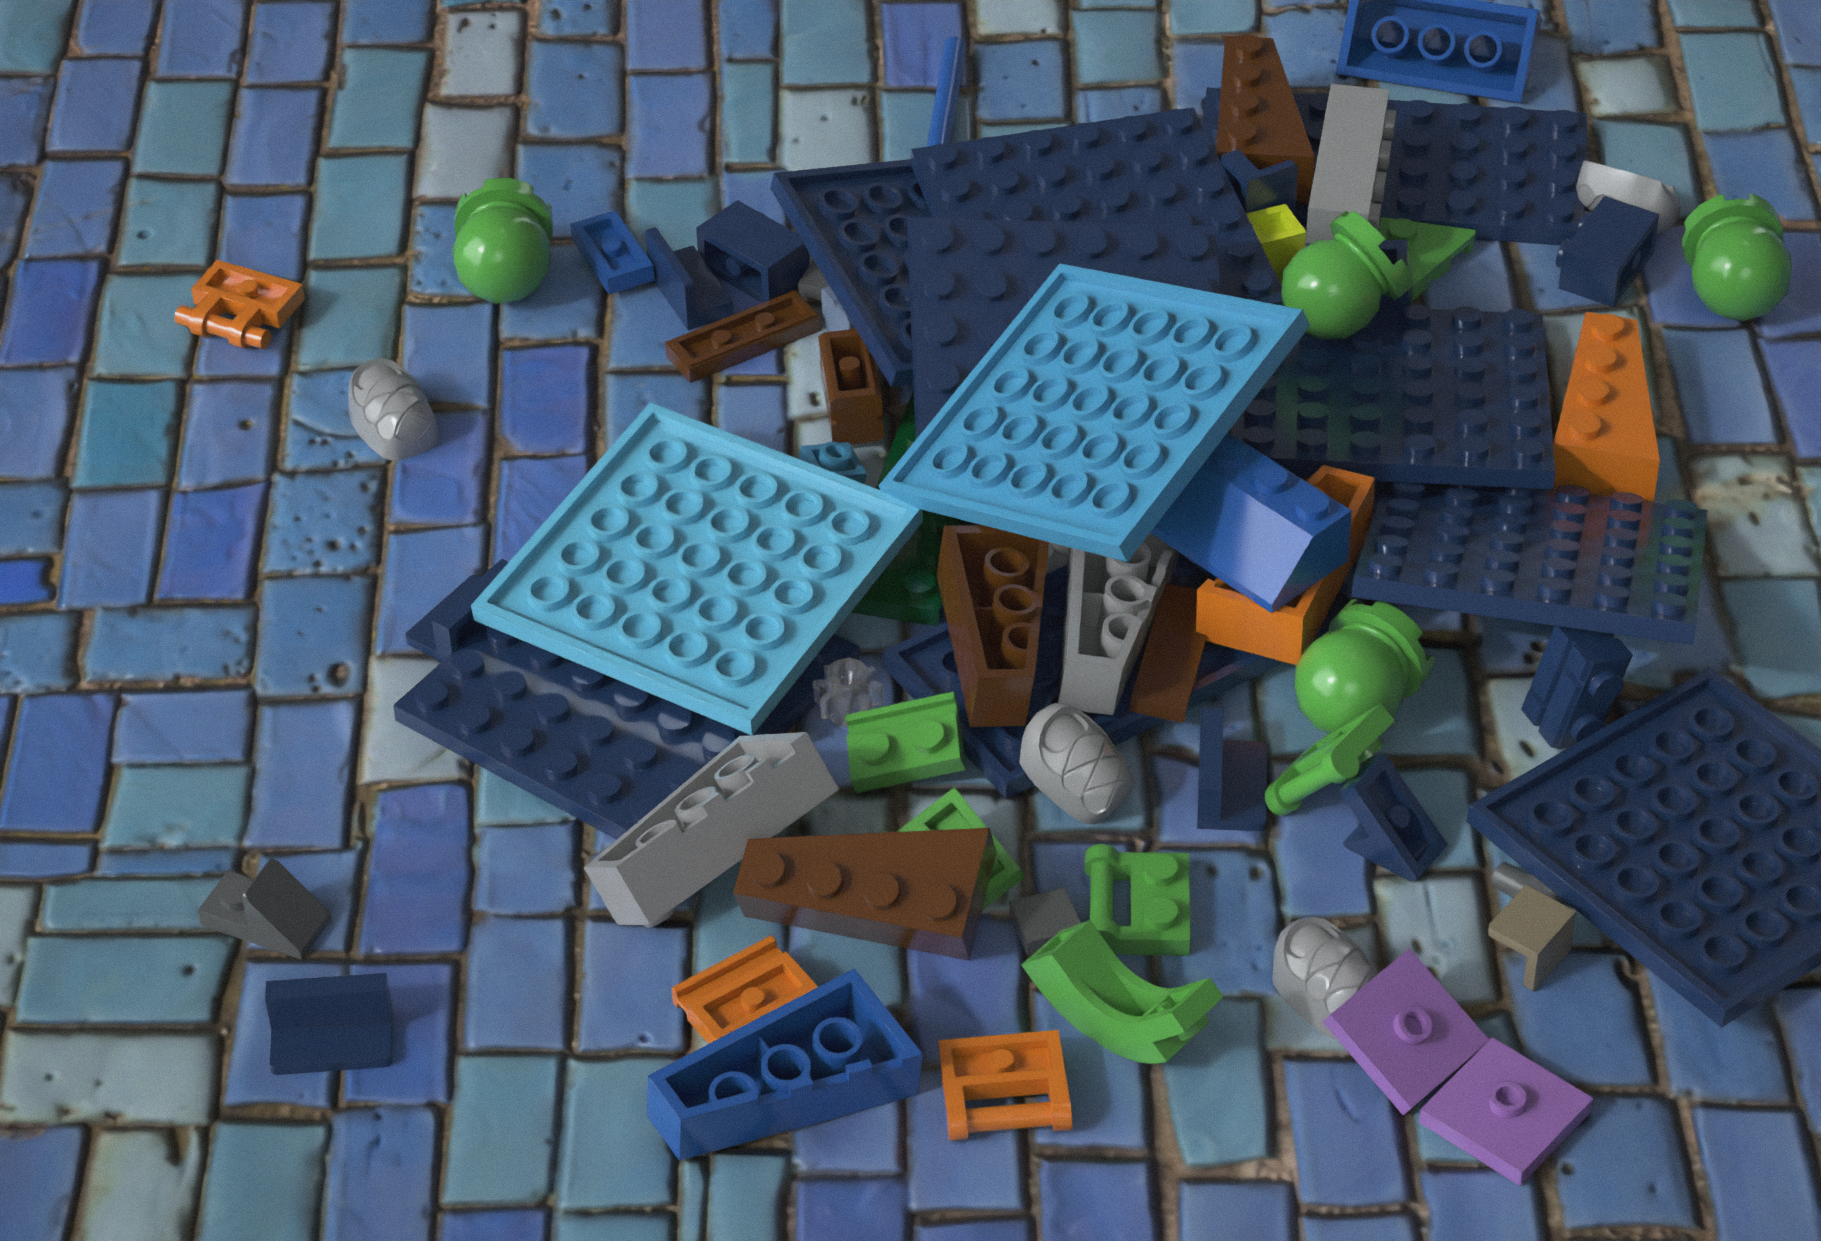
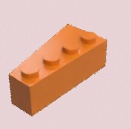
M1585 312L1553 444L1555 462L1553 489H1558L1562 485H1577L1588 489L1590 494L1611 497L1616 492H1629L1641 496L1644 499L1643 501L1654 502L1660 458L1636 319L1618 317L1613 314Z
M1323 465L1306 481L1352 510L1349 558L1345 564L1273 613H1270L1219 578H1216L1214 581L1207 579L1197 589L1196 632L1207 635L1206 641L1297 665L1304 650L1313 643L1367 537L1373 515L1375 478Z

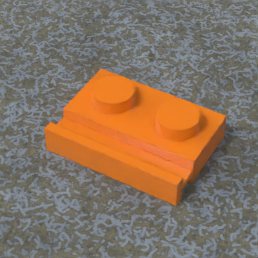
M770 935L671 988L673 1004L677 1008L681 1007L686 1012L687 1020L709 1044L818 986L787 951L783 953L777 947L776 939Z

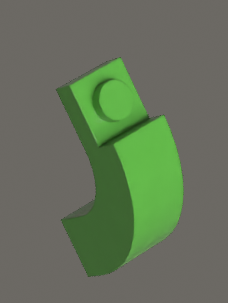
M1091 920L1060 930L1021 964L1044 997L1077 1030L1112 1053L1141 1063L1159 1064L1167 1062L1198 1032L1207 1026L1210 1018L1206 1013L1224 998L1210 977L1177 988H1162L1143 980L1119 960Z

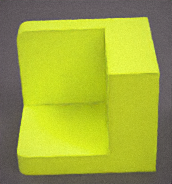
M1286 204L1246 213L1281 285L1285 267L1295 254L1305 247L1306 230Z

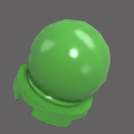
M513 178L487 179L484 181L482 188L472 191L468 196L465 192L460 197L455 210L454 226L456 240L452 253L459 281L475 297L494 304L519 302L536 292L551 264L549 243L553 235L552 206L549 202L545 204L543 199L534 194V187L527 182Z
M1748 193L1749 200L1738 198L1726 201L1724 195L1715 196L1700 204L1686 218L1684 223L1686 231L1682 238L1681 246L1685 261L1692 269L1693 289L1709 311L1728 320L1747 321L1771 313L1789 291L1792 274L1791 254L1783 243V229L1779 215L1769 201L1755 194Z
M1345 210L1329 224L1333 239L1316 240L1299 250L1283 271L1281 290L1283 306L1302 309L1310 323L1305 333L1319 340L1346 339L1362 330L1379 311L1382 295L1385 294L1387 297L1397 300L1414 285L1412 275L1403 260L1400 259L1394 265L1391 263L1384 252L1378 247L1386 239L1375 227L1355 211H1351L1348 214Z
M1357 599L1351 600L1332 619L1328 632L1304 650L1296 665L1294 689L1299 710L1316 729L1327 734L1380 703L1394 718L1403 702V698L1411 697L1432 675L1434 657L1433 655L1426 657L1423 648L1418 642V638L1423 634L1420 627L1403 611L1387 602L1376 601L1372 606L1358 604Z

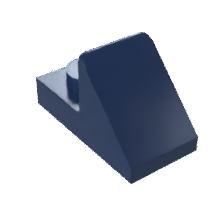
M1385 753L1370 757L1359 769L1357 775L1352 777L1339 790L1360 821L1359 826L1347 837L1343 845L1348 850L1408 881L1417 880L1448 846Z

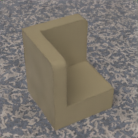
M1524 885L1489 924L1488 935L1491 938L1526 956L1523 986L1535 991L1571 951L1576 911Z

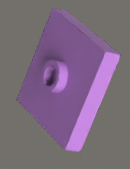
M1410 948L1323 1021L1324 1025L1402 1115L1412 1109L1489 1041L1487 1036Z
M1492 1037L1420 1109L1419 1123L1521 1186L1591 1113L1594 1098Z

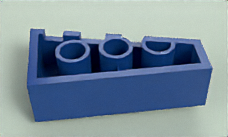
M854 968L648 1075L647 1117L679 1161L917 1096L919 1093L923 1054Z

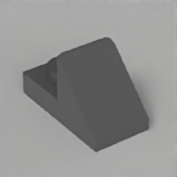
M273 858L267 861L255 879L228 870L198 909L201 926L300 960L304 958L331 920L330 911L279 861Z

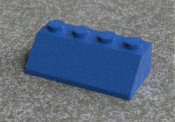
M1349 0L1336 75L1522 104L1534 65L1542 18L1538 9L1479 0Z
M1228 432L1150 533L1270 613H1273L1348 561L1352 510Z

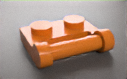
M1059 1030L938 1040V1057L949 1141L968 1140V1133L1045 1126H1052L1053 1132L1072 1130L1071 1103ZM1039 1094H1048L1049 1098L1048 1102L969 1109L965 1107V1101Z

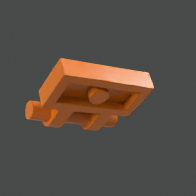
M216 260L191 288L193 302L197 306L191 308L180 305L175 312V323L189 327L190 332L198 336L208 338L211 335L226 338L229 344L235 347L248 349L250 346L266 349L271 340V332L260 328L261 324L280 329L305 300L303 284ZM227 313L236 317L232 320L221 315Z

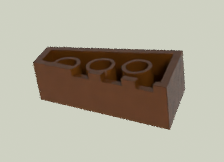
M1254 35L1225 36L1216 141L1218 158L1221 162V155L1239 149L1258 170L1292 160L1298 166L1296 203L1309 204L1313 185L1315 156L1274 39Z
M984 525L944 526L937 579L970 727L1026 726L1035 676L1049 542Z
M990 828L754 838L747 841L733 894L744 917L970 961L997 851Z

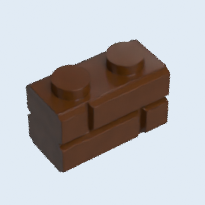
M856 329L823 332V334L818 336L820 371L832 442H849L852 445L877 442L883 439L882 395L875 359Z

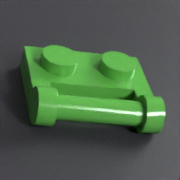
M1382 703L1315 741L1267 787L1265 802L1268 808L1278 816H1285L1298 809L1302 804V799L1332 782L1342 784L1356 776L1359 771V764L1373 756L1384 745L1378 737L1395 722Z
M1106 844L1089 847L1084 855L1085 873L1090 877V920L1114 954L1190 956L1189 853L1118 852L1114 847ZM1113 881H1130L1131 926H1118L1113 921Z

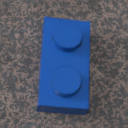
M616 210L570 224L573 242L608 294L629 290L635 286L655 280L654 265Z

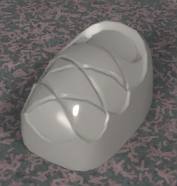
M1583 160L1576 190L1579 200L1589 211L1592 212L1602 198L1607 196L1658 213V235L1673 227L1682 208L1675 192V187L1663 184L1660 180Z
M378 358L369 360L354 370L349 380V416L356 432L372 450L385 459L398 461L419 455L437 445L439 430L429 402L417 381L402 366L392 360Z
M1051 704L1037 712L1026 726L1020 751L1019 763L1040 791L1077 821L1090 825L1101 823L1113 814L1132 792L1135 786V778L1124 756L1117 750L1104 730L1079 709L1068 704Z
M1305 917L1293 921L1281 931L1278 937L1273 958V984L1285 1002L1302 1018L1326 1036L1337 1039L1324 1025L1323 1021L1379 973L1369 962L1361 948L1334 924L1323 918Z

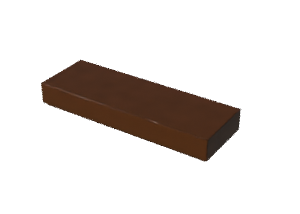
M794 290L666 341V356L685 378L692 383L821 331V316Z
M1166 584L1157 607L1135 682L1129 712L1185 723L1207 644V635L1196 632L1197 589Z

